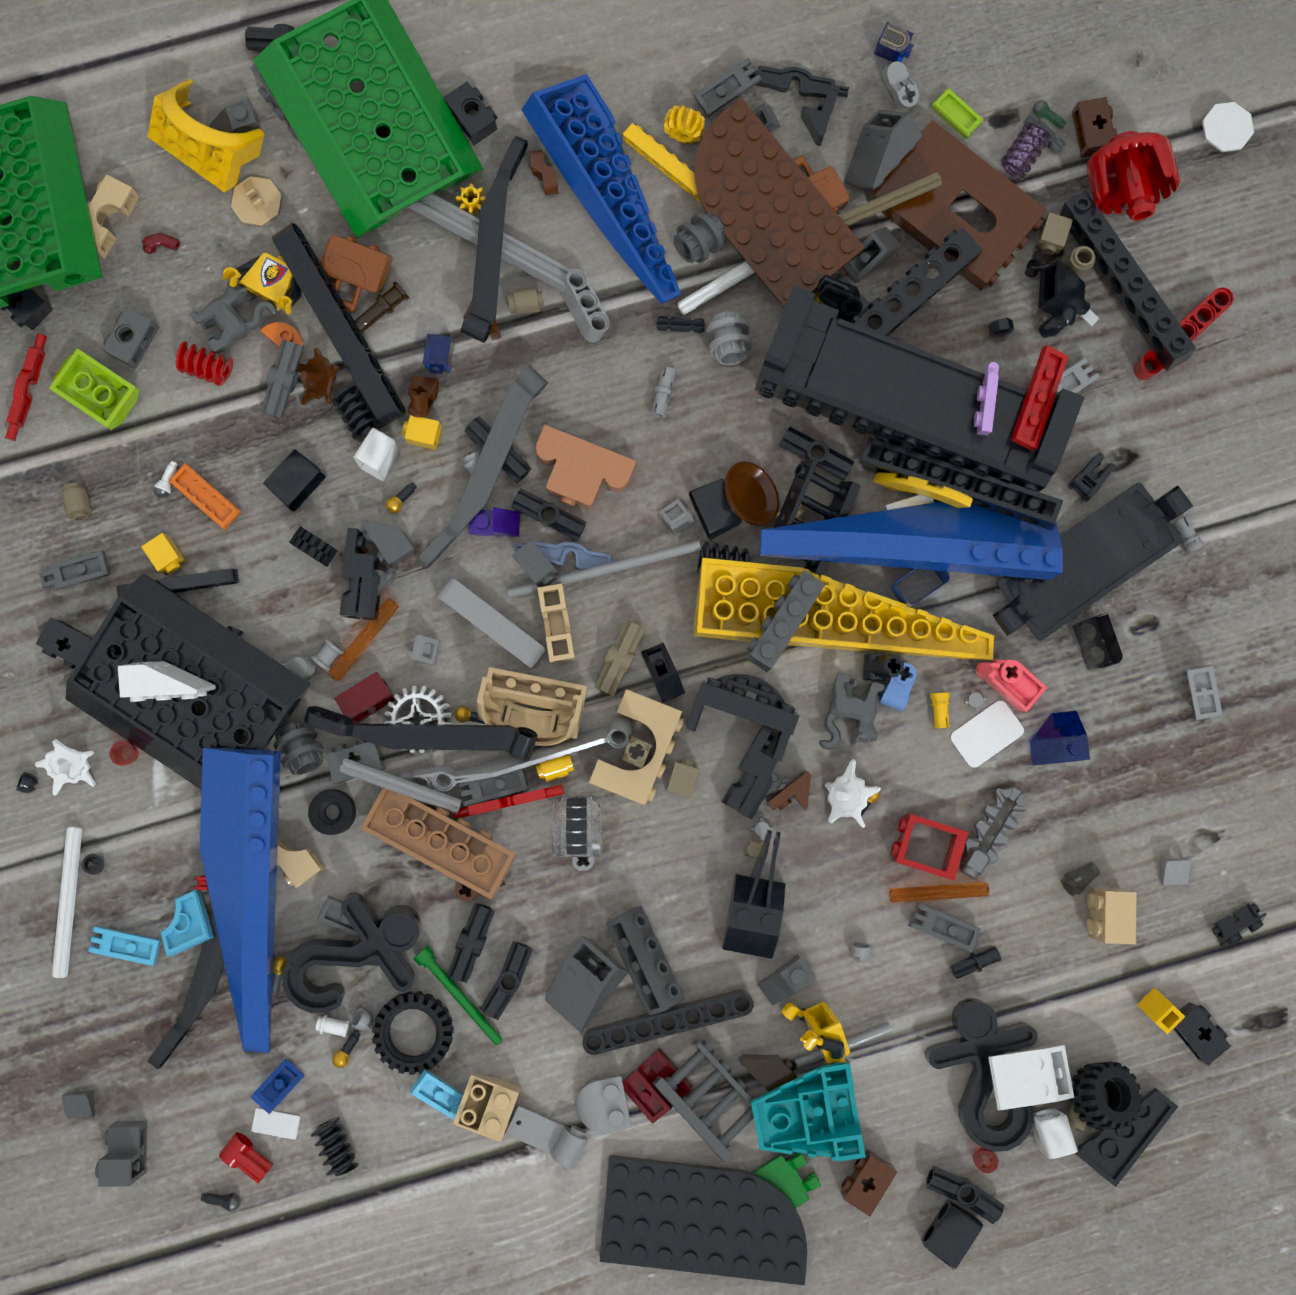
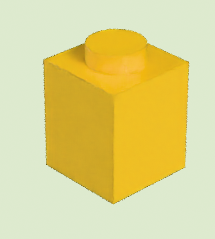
M410 415L409 421L404 423L402 435L405 436L408 444L437 450L442 425L436 420Z
M164 533L159 534L141 546L156 570L160 573L172 574L181 568L180 564L186 561L170 536Z
M1155 987L1137 1004L1167 1035L1186 1017Z

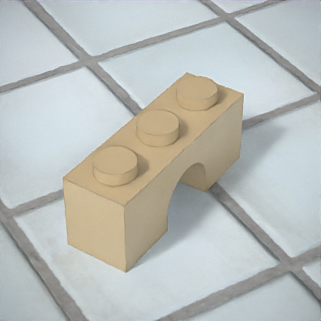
M107 174L98 183L96 194L92 201L88 202L98 255L104 259L117 239L108 229L104 228L105 219L112 213H121L129 217L140 198L131 186Z
M563 584L538 587L550 663L576 660Z

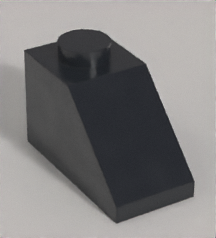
M664 642L641 652L662 703L685 694L678 672Z

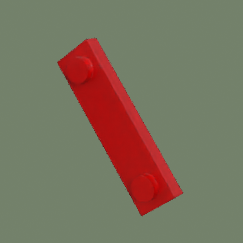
M1048 345L1041 349L1011 437V441L1031 451L1038 449L1069 357L1066 354Z

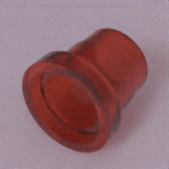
M118 741L112 745L109 754L113 763L119 766H126L137 760L139 750L131 742ZM125 747L130 749V757L127 760L122 756Z

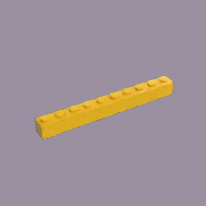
M632 123L623 133V141L700 202L695 184V174L690 170V167L686 163H681L675 154H670L664 145L655 142L651 135L644 133L639 125Z

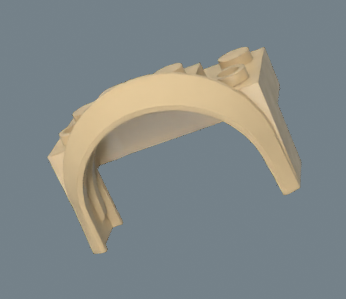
M489 667L487 677L482 678L477 698L478 720L484 721L486 725H509L515 728L526 727L532 729L538 734L535 746H550L570 738L577 739L587 695V686ZM514 703H521L551 709L552 711L530 709L516 705ZM506 705H508V706H507L506 715H505V719H504V722H503V721H502V716H503L504 708H505ZM557 715H558V716H559V718H558V723H557L556 730L554 731L555 723H556V719H557Z

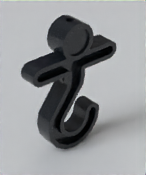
M348 893L341 905V910L359 938L354 941L312 939L301 943L291 952L282 971V986L287 998L297 1008L310 1013H326L341 1005L345 995L344 987L341 984L331 983L326 986H316L308 981L306 969L313 965L344 967L379 966L397 991H408L414 981V971L401 952L411 949L419 938L421 931L419 914L407 905H396L384 913L380 922L360 893Z
M966 998L960 1001L952 1012V1024L955 1030L963 1037L929 1046L925 1051V1058L936 1069H943L967 1062L972 1063L973 1069L958 1105L959 1120L965 1133L981 1148L993 1152L1009 1151L1019 1146L1029 1135L1034 1121L1033 1106L1008 1109L1006 1120L998 1126L985 1124L983 1112L994 1087L988 1057L1034 1045L1038 1038L1037 1032L1025 1022L997 1028V1016L991 1007L982 1000Z

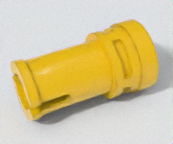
M950 692L930 693L934 714V728L950 727L948 711Z

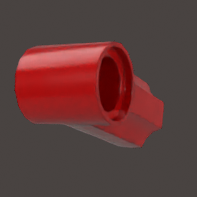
M235 1132L220 1151L219 1157L225 1164L232 1168L238 1167L259 1184L274 1164L253 1148L254 1145L247 1136Z

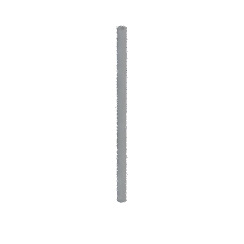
M700 541L556 576V580L551 585H565L702 550ZM532 582L508 588L507 591L509 598L537 592L538 586Z

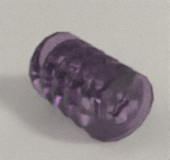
M1036 123L1024 125L1022 131L1017 135V139L1013 141L1006 155L1001 159V165L1007 174L1018 180L1025 179V172L1027 173L1031 170V165H1034L1037 161L1036 157H1040L1042 154L1041 149L1047 147L1045 140L1050 139V134L1045 128Z

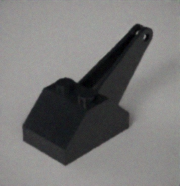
M767 830L751 875L735 873L722 950L773 958L780 934L786 886L784 882L773 881L781 832L776 831L769 879L760 878L768 854L772 830Z

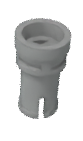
M1188 516L1173 523L1183 539L1182 544L1185 546L1187 555L1206 546L1204 541L1200 539V535L1196 534Z

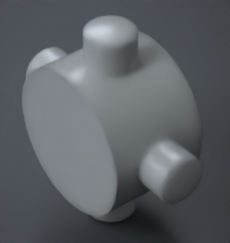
M975 689L970 690L971 694L964 700V704H968L975 711H979V707L983 704V701H986V697L976 693Z
M759 818V822L754 827H751V832H755L760 840H765L764 836H766L767 830L773 831V827L764 822V818Z

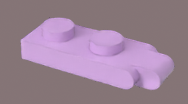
M991 362L986 367L983 386L980 385L977 392V401H981L980 411L975 413L974 427H977V434L988 435L992 432L999 378V365L996 362Z

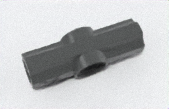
M282 339L275 364L270 367L266 383L268 388L261 411L283 417L289 395L294 391L298 381L297 369L304 346Z

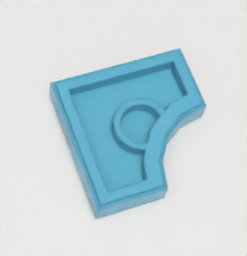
M201 890L191 891L175 899L176 910L174 918L170 925L160 932L167 956H174L214 938Z

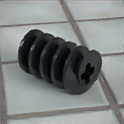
M352 386L336 394L332 399V403L338 407L337 412L343 415L342 421L347 423V429L352 432V438L362 442L372 428L379 431L383 428L381 425L373 426L378 420L376 417H368L373 413L372 410L363 409L367 406L366 400L359 402L363 395L361 392L354 393L357 387Z
M705 541L701 547L702 550H700L697 571L701 567L702 558L750 562L748 548H744L741 554H739L737 546H734L732 551L729 552L728 545H724L720 551L718 543H714L710 549L709 542Z
M339 1116L320 1124L310 1134L311 1137H320L314 1145L315 1147H324L318 1155L328 1157L322 1163L323 1166L331 1165L332 1167L326 1173L327 1176H340L359 1166L357 1162L351 1163L356 1157L355 1154L347 1153L352 1147L351 1144H343L348 1138L347 1134H339L344 1129V1126L342 1124L335 1125L340 1119Z

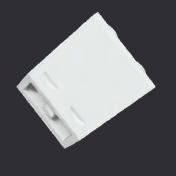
M165 661L138 662L118 666L120 697H130V702L146 701L147 699L154 698L156 700H170L181 697V699H194L199 696H207V691L216 689L214 684Z
M1065 1045L1041 1046L988 1057L998 1110L1074 1098Z

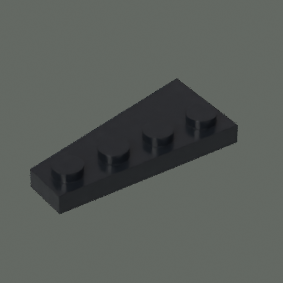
M1156 1088L1146 1094L1142 1101H1140L1142 1106L1141 1112H1137L1139 1117L1136 1121H1132V1125L1121 1129L1100 1130L1077 1148L1078 1152L1075 1154L1115 1187L1178 1108L1174 1102Z

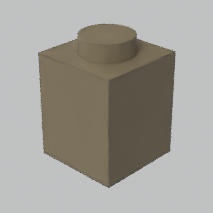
M1049 212L1041 226L1035 248L1041 249V252L1047 255H1058L1065 246L1073 219Z
M681 759L680 763L675 762L666 791L691 798L699 773V769L695 768V762Z

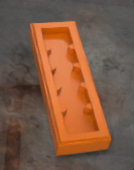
M186 463L169 480L173 486L224 530H227L242 513Z

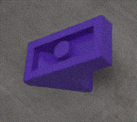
M493 507V510H481L470 522L469 534L475 536L519 537L520 512Z

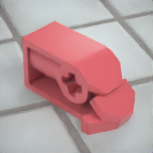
M1001 659L992 660V663L979 662L975 670L979 678L989 684L1017 711L1027 712L1047 689L1038 678L1016 660Z

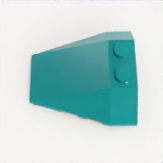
M850 1062L823 1065L751 1100L759 1149L792 1154V1152L808 1154V1157L816 1158L817 1155L832 1157L834 1161L866 1158Z

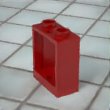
M906 813L905 817H901L898 825V831L901 832L898 842L894 841L890 855L893 856L892 861L954 881L969 832ZM915 822L952 834L942 870L904 858Z

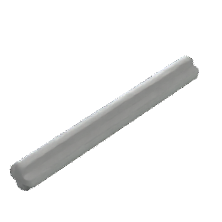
M347 758L343 759L339 771L343 774L429 805L440 807L454 814L459 811L461 805L460 799Z

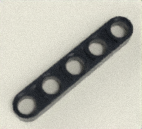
M224 569L155 580L173 593L226 586L240 582L238 569ZM132 583L117 586V596L119 597Z

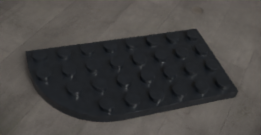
M614 1155L609 1157L600 1262L805 1285L807 1241L804 1226L791 1200L774 1183L760 1175L739 1169Z

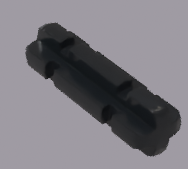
M659 316L657 318V330L659 331L671 329L674 332H690V330H694V333L704 332L705 321L703 318H695L694 320L686 317H671V319H668V316Z

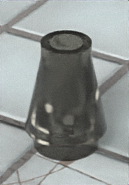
M1089 862L1082 867L1065 873L1064 878L1061 879V884L1071 896L1080 895L1094 878L1100 874V871L1093 862Z

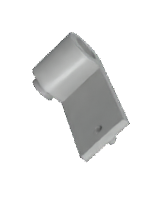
M519 1104L505 1131L506 1135L551 1154L553 1160L571 1169L575 1167L588 1140L584 1136L586 1132L583 1129L574 1125L571 1128Z

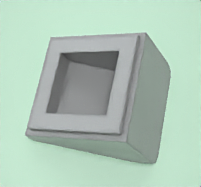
M676 499L658 512L675 536H678L695 524L691 513L679 499Z
M1160 860L1163 886L1188 884L1191 867L1190 860Z

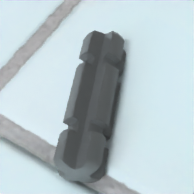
M1031 113L1025 119L1024 125L1029 130L1033 129L1032 133L1046 146L1049 145V149L1054 154L1059 153L1064 148L1065 142L1060 137L1056 138L1057 134L1043 121L1040 122V118L1035 113Z

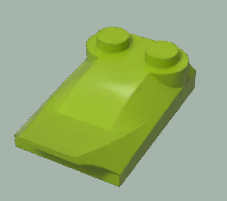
M78 348L73 355H69L52 378L53 383L49 387L50 390L110 430L118 427L136 404L139 394L138 388Z

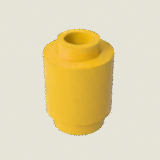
M569 754L535 765L539 778H545L546 783L568 776L569 772L574 771Z

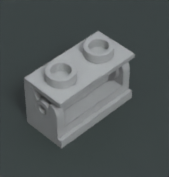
M1213 664L1186 668L1196 720L1223 716Z

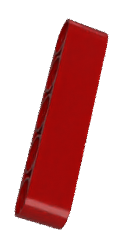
M1225 287L1217 288L1179 322L1191 341L1197 338L1232 305L1234 300L1233 293ZM1215 298H1218L1221 301L1222 306L1218 305L1215 302ZM1197 314H1201L1204 317V322L1198 319ZM1150 349L1134 365V374L1140 380H1149L1164 367L1152 349ZM1145 362L1151 364L1152 371L1146 369Z

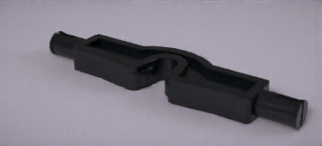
M759 66L757 72L750 77L752 79L760 75L762 80L756 86L770 88L783 93L789 90L792 80H797L799 82L798 93L806 97L821 98L822 96L826 98L828 90L831 89L838 91L837 96L847 98L849 87L835 85L834 79L813 76L807 70L799 67H787L781 70Z

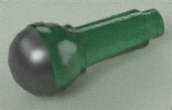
M1041 100L1034 104L1033 113L1039 118H1045L1055 126L1064 128L1067 122L1050 110L1046 101Z

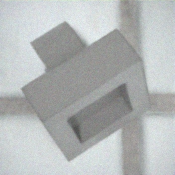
M416 634V638L410 639V642L414 643L413 651H407V655L411 656L413 660L434 665L439 640Z

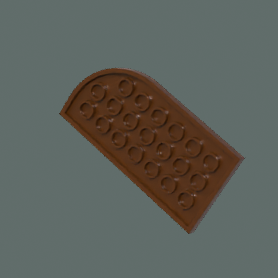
M741 97L711 123L701 139L695 159V184L700 202L706 213L709 212L719 218L725 228L723 233L727 240L785 309L793 286L814 292L817 289L819 280L824 275L831 277L863 252L865 247Z

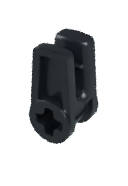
M824 275L819 280L817 290L820 292L818 299L821 302L839 310L846 317H855L861 313L863 305L859 289L856 286L829 275Z
M1100 452L1067 485L1070 490L1073 488L1083 497L1082 500L1085 503L1096 494L1103 482L1116 468L1113 463H1109L1097 473L1096 478H1093L1092 472L1101 465V461L1104 459V455Z

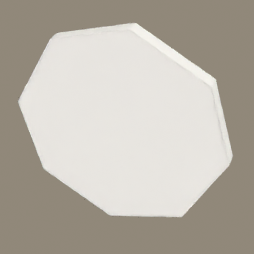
M1235 102L1215 104L1202 121L1205 141L1221 152L1241 150L1254 133L1251 114Z

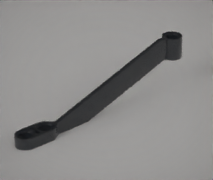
M515 136L480 210L472 307L462 323L461 333L482 343H485L496 319L508 182L513 179L528 146V140L519 136Z
M309 706L304 718V722L311 727L338 736L355 737L389 749L507 751L511 756L520 760L530 759L538 734L532 729L526 727L515 728L509 725L358 724L346 715L318 706Z
M214 913L210 921L214 938L203 943L180 1019L166 1034L147 1061L157 1070L168 1060L216 993L224 967V959Z

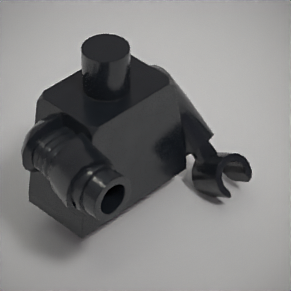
M1038 258L1029 260L1025 275L1034 278L1040 271L1038 308L1053 315L1039 326V332L1043 338L1055 337L1064 327L1074 324L1077 314L1085 315L1089 311L1090 303L1085 300V283L1061 260L1054 263L1046 262V265L1042 264Z

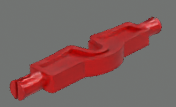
M36 334L34 345L29 347L23 368L15 382L13 401L7 417L9 426L5 439L16 441L19 427L23 428L33 398L28 391L29 385H36L38 383L45 357L43 349L47 336L43 334Z
M560 784L459 808L454 817L458 819L563 795L564 788Z

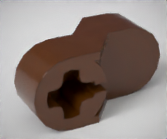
M543 149L529 151L532 175L543 181L545 196L559 194L556 170L545 164Z

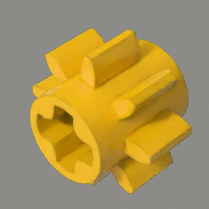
M472 183L465 189L460 187L461 196H456L457 203L461 204L459 208L469 212L471 215L478 211L480 212L486 198L482 196L484 193L483 188L481 187L477 190L473 187Z

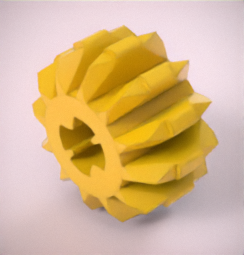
M684 105L682 107L673 106L666 113L664 132L669 135V138L675 139L677 142L695 144L703 136L705 118L700 115L699 111L692 110V107L686 108Z

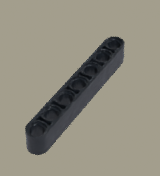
M740 989L673 1006L664 1012L648 1016L646 1013L596 1026L585 1032L582 1041L583 1048L588 1054L597 1055L743 1017L751 1013L754 1002L747 991ZM739 997H746L748 999V1005L743 1009L735 1006V1001ZM715 1003H720L724 1006L723 1012L719 1015H714L710 1012L711 1006ZM694 1009L699 1012L700 1015L696 1021H688L685 1015L689 1010ZM671 1016L675 1019V1023L672 1027L666 1028L661 1024L662 1018ZM645 1022L650 1025L651 1029L646 1034H640L636 1029L637 1025ZM615 1029H622L626 1033V1037L623 1040H615L612 1037V1032ZM592 1035H596L601 1039V1044L597 1047H592L588 1044L587 1039Z

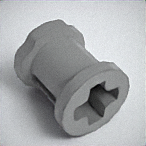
M326 638L324 641L325 645L316 655H312L311 659L323 669L329 671L332 662L338 655H342L344 651Z
M587 848V854L589 855L588 865L585 863L580 865L578 863L580 858L577 855L572 856V864L575 869L587 871L593 866L595 855L591 849Z

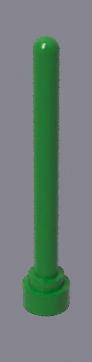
M427 945L413 958L419 966L427 967L495 1045L500 1044L502 1037L435 961L436 957L433 955L435 952Z

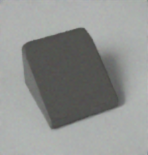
M763 103L753 110L770 132L780 127L770 105Z
M93 1091L67 1092L62 1095L67 1119L94 1117Z

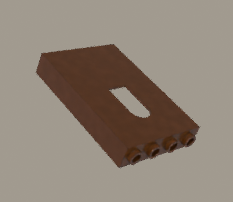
M931 120L921 132L923 136L918 140L916 146L884 178V182L873 190L868 202L933 173H939L942 180L941 186L888 208L881 213L928 250L934 247L939 249L946 243L944 238L953 230L958 232L961 228H964L981 247L982 253L960 275L982 291L986 285L991 287L1000 276L997 272L1002 266L1006 269L1015 258L1012 255L1015 249L1021 250L1030 239L1027 236L1031 230L1036 232L1043 224L1045 219L1042 216L1047 209L935 121ZM962 190L995 216L996 225L992 231L987 233L977 231L948 208ZM948 251L944 254V258L949 262H953L958 259V255L954 251Z

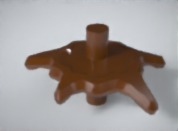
M318 348L314 349V357L309 359L307 364H299L297 369L303 381V387L306 389V395L301 400L302 405L307 404L313 398L319 400L322 397L326 398L328 404L332 402L331 389L339 366L336 364L331 366L329 359L323 357Z

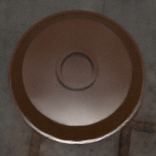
M747 461L738 462L728 470L725 477V494L733 512L743 521L754 526H764L772 522L779 510V496L770 476L758 465Z

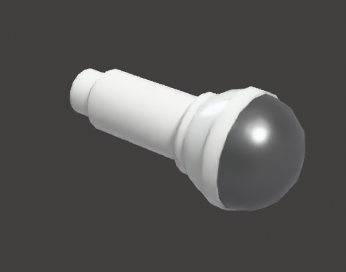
M171 461L162 479L154 485L156 496L165 498L171 493V483L169 480L176 473L177 463Z

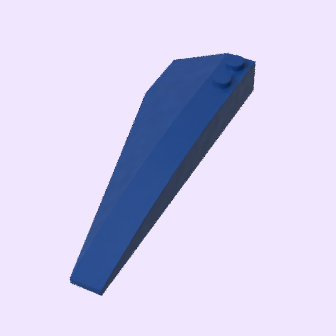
M586 74L533 92L521 110L590 217L630 269L661 304L680 296L681 292L672 268L666 264L664 258L666 253L663 245H659L655 233L657 229L655 224L650 222L648 217L649 208L636 175H633L630 170L631 162L629 156L623 152L621 135L615 131L614 124L616 122L589 76Z

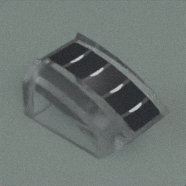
M593 794L583 796L560 795L553 799L552 855L557 857H593L603 854L602 799Z

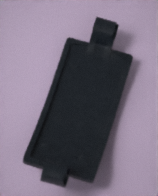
M1142 483L1134 484L1060 536L1063 548L1062 574L1052 580L1008 576L1000 578L997 581V585L1009 603L992 616L1007 636L1026 624L1038 641L1044 640L1112 590L1180 545L1183 539L1170 521L1182 515L1194 505L1179 486L1174 487L1154 501Z

